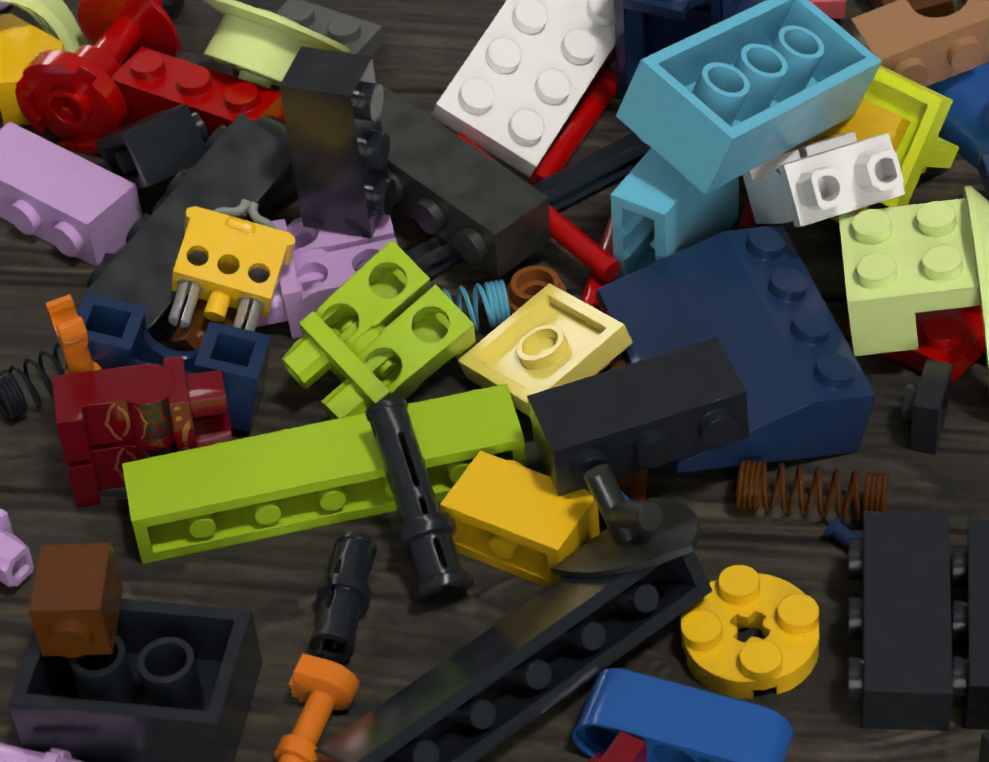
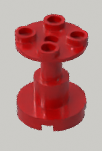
M80 0L77 12L78 21L84 36L91 45L81 46L74 53L63 50L44 51L39 53L25 67L21 79L16 84L15 94L20 110L27 121L41 134L48 128L54 134L62 137L58 146L68 151L87 155L100 153L95 140L124 127L128 117V108L124 96L111 77L142 46L176 58L181 53L182 45L176 27L162 8V0Z

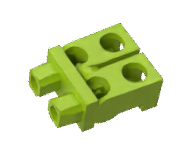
M391 240L339 287L316 312L312 311L299 322L303 336L284 355L282 362L286 371L305 390L328 370H331L342 383L321 401L323 409L333 420L367 413L368 408L388 399L408 398L428 377L450 359L455 357L458 360L476 345L474 323L436 284L431 288L430 278Z

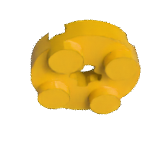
M733 565L725 568L720 573L718 580L709 582L713 591L682 613L681 644L686 654V664L692 675L701 684L718 694L736 699H754V690H768L776 687V695L792 690L803 682L817 662L820 636L819 606L816 601L788 581L772 575L758 574L749 566ZM757 628L762 630V634L766 638L762 640L752 636L746 642L737 640L738 630Z

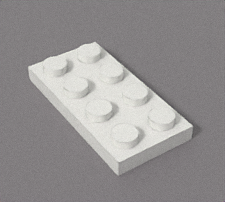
M507 0L436 103L431 116L457 133H463L481 148L526 176L531 177L616 45L614 0Z

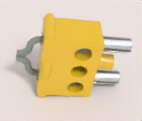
M242 199L240 205L235 208L220 207L214 211L197 206L187 208L185 214V235L172 275V291L177 293L168 321L172 325L177 326L186 295H188L180 328L189 327L199 298L207 301L203 313L207 319L223 322L228 307L235 308L238 311L233 327L242 329L246 314L249 312L245 330L254 331L259 315L269 317L284 265H289L292 262L295 237L289 232L276 229L269 219L258 213V203L250 202L246 199ZM248 209L250 218L254 222L236 217L242 215Z

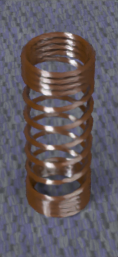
M744 458L740 462L738 472L736 508L738 510L743 509L745 511L748 509L749 512L751 510L756 512L760 506L762 493L763 508L768 514L775 506L780 488L781 508L783 513L788 515L793 508L798 490L800 512L803 517H806L811 511L817 488L819 516L822 519L827 517L835 490L837 516L844 520L849 510L854 488L855 517L860 523L863 521L864 511L886 512L889 475L887 472L885 474H882V472L877 474L876 471L874 473L871 471L867 473L863 507L860 514L858 472L855 469L851 473L842 511L840 470L835 468L823 512L821 468L819 466L815 468L810 495L805 509L803 466L801 464L797 466L788 507H786L785 465L781 462L777 471L772 499L768 507L767 463L764 460L757 462L756 460L751 461L749 459L746 461Z

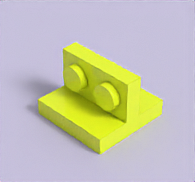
M880 65L863 99L911 121L896 151L904 179L903 187L905 194L880 203L888 207L908 205L920 175L926 172L927 167L950 169L959 146L938 137V134L953 100Z

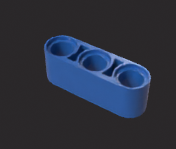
M610 668L598 674L574 727L572 737L575 745L590 758L596 753L605 754L618 733L623 731L646 742L647 762H784L795 734L792 725L785 717L764 706L626 669Z

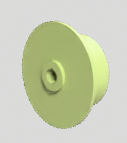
M203 0L224 15L203 55L240 71L237 78L267 88H271L272 84L279 87L301 46L345 53L352 52L346 46L273 12L255 8L235 0Z

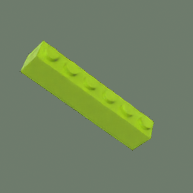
M507 384L408 404L407 410L426 463L437 502L443 501L480 450L505 460L517 461L527 467L525 440ZM365 413L122 463L131 522L142 564L397 511L370 422L367 421Z

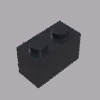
M186 103L155 112L96 139L95 143L108 171L136 184V188L141 189L167 179L183 169L195 166L203 157V148L209 138V134L201 117L196 112L191 113Z

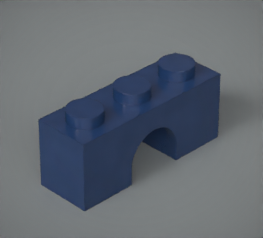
M89 293L84 294L77 314L78 317H82L88 333V347L92 361L98 363L101 369L140 364H157L164 367L163 359L183 356L186 375L222 370L228 413L194 418V420L229 414L231 428L247 432L251 431L265 387L272 335L209 321L199 348L191 351H176L159 344L148 332L146 327L147 307Z

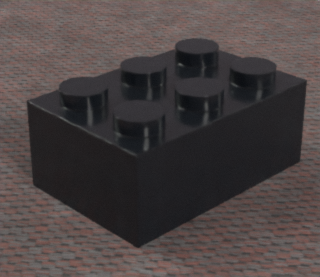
M121 598L113 654L84 655L77 658L42 656L34 631L8 702L22 747L43 753L50 752L52 748H58L70 752L72 759L90 762H234L263 664L252 610Z

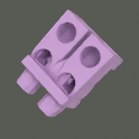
M390 214L382 216L372 238L303 227L302 217L293 220L287 226L285 218L271 221L276 229L289 232L295 237V246L292 262L289 265H284L269 317L259 315L255 328L288 321L292 339L302 337L299 325L301 320L312 311L316 312L339 287L388 242L393 240L397 244Z

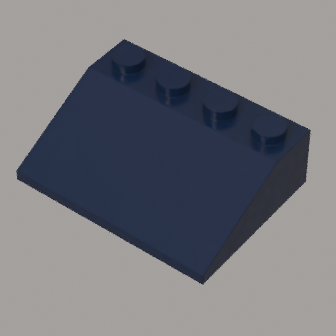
M760 226L748 229L725 230L597 289L596 299L602 312L623 323L633 341L630 346L621 352L626 365L718 338L746 390L749 437L732 442L721 448L709 449L671 461L676 473L740 466V462L744 458L746 461L749 459L751 461L756 460L757 462L764 460L767 463L859 451L876 394L784 226Z

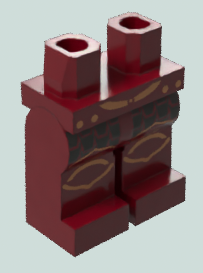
M183 356L163 359L164 367L157 364H140L52 376L56 425L75 507L80 508L102 504L101 490L125 486L122 463L232 441L229 414L194 420V418L228 413L222 370L186 375Z

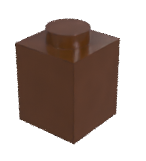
M111 542L40 545L28 612L42 656L77 658L84 655L113 654L123 586Z

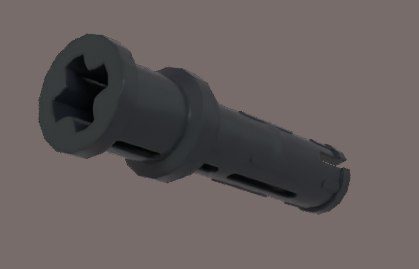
M403 398L388 399L368 408L365 415L367 421L370 422L385 475L402 523L398 528L396 541L400 550L407 551L418 584L413 589L415 601L419 604L444 601L468 591L474 586V580L471 572L463 571L452 538L457 531L454 519L450 518L447 513L440 512L426 463L407 410V401Z

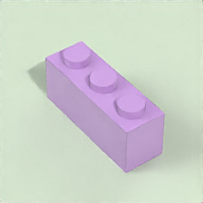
M12 122L7 123L0 129L1 218L14 224L24 234H33L56 246L66 256H75L94 267H97L102 262L105 253L115 254L127 244L126 237L129 230L137 219L143 215L136 184Z

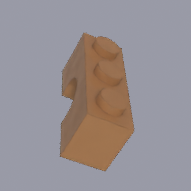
M897 0L851 18L854 38L882 60L881 66L927 87L989 62V0H963L964 6L959 11L937 18L920 15L913 10L907 0Z

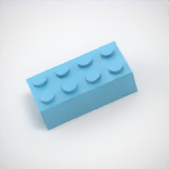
M766 0L641 59L616 117L637 134L641 141L653 148L678 170L688 182L695 185L706 195L853 116L882 60L809 0Z

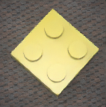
M549 283L457 361L465 376L482 388L507 384L514 407L530 417L528 395L596 375L605 369L633 341L623 323Z

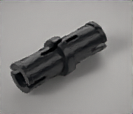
M351 531L338 535L334 542L330 570L327 576L319 583L316 601L320 610L313 635L311 636L310 649L311 651L316 650L315 655L317 657L336 663L344 662L352 657L361 616L369 610L372 591L368 585V580L376 557L377 546L376 543L370 545L372 539L363 533Z

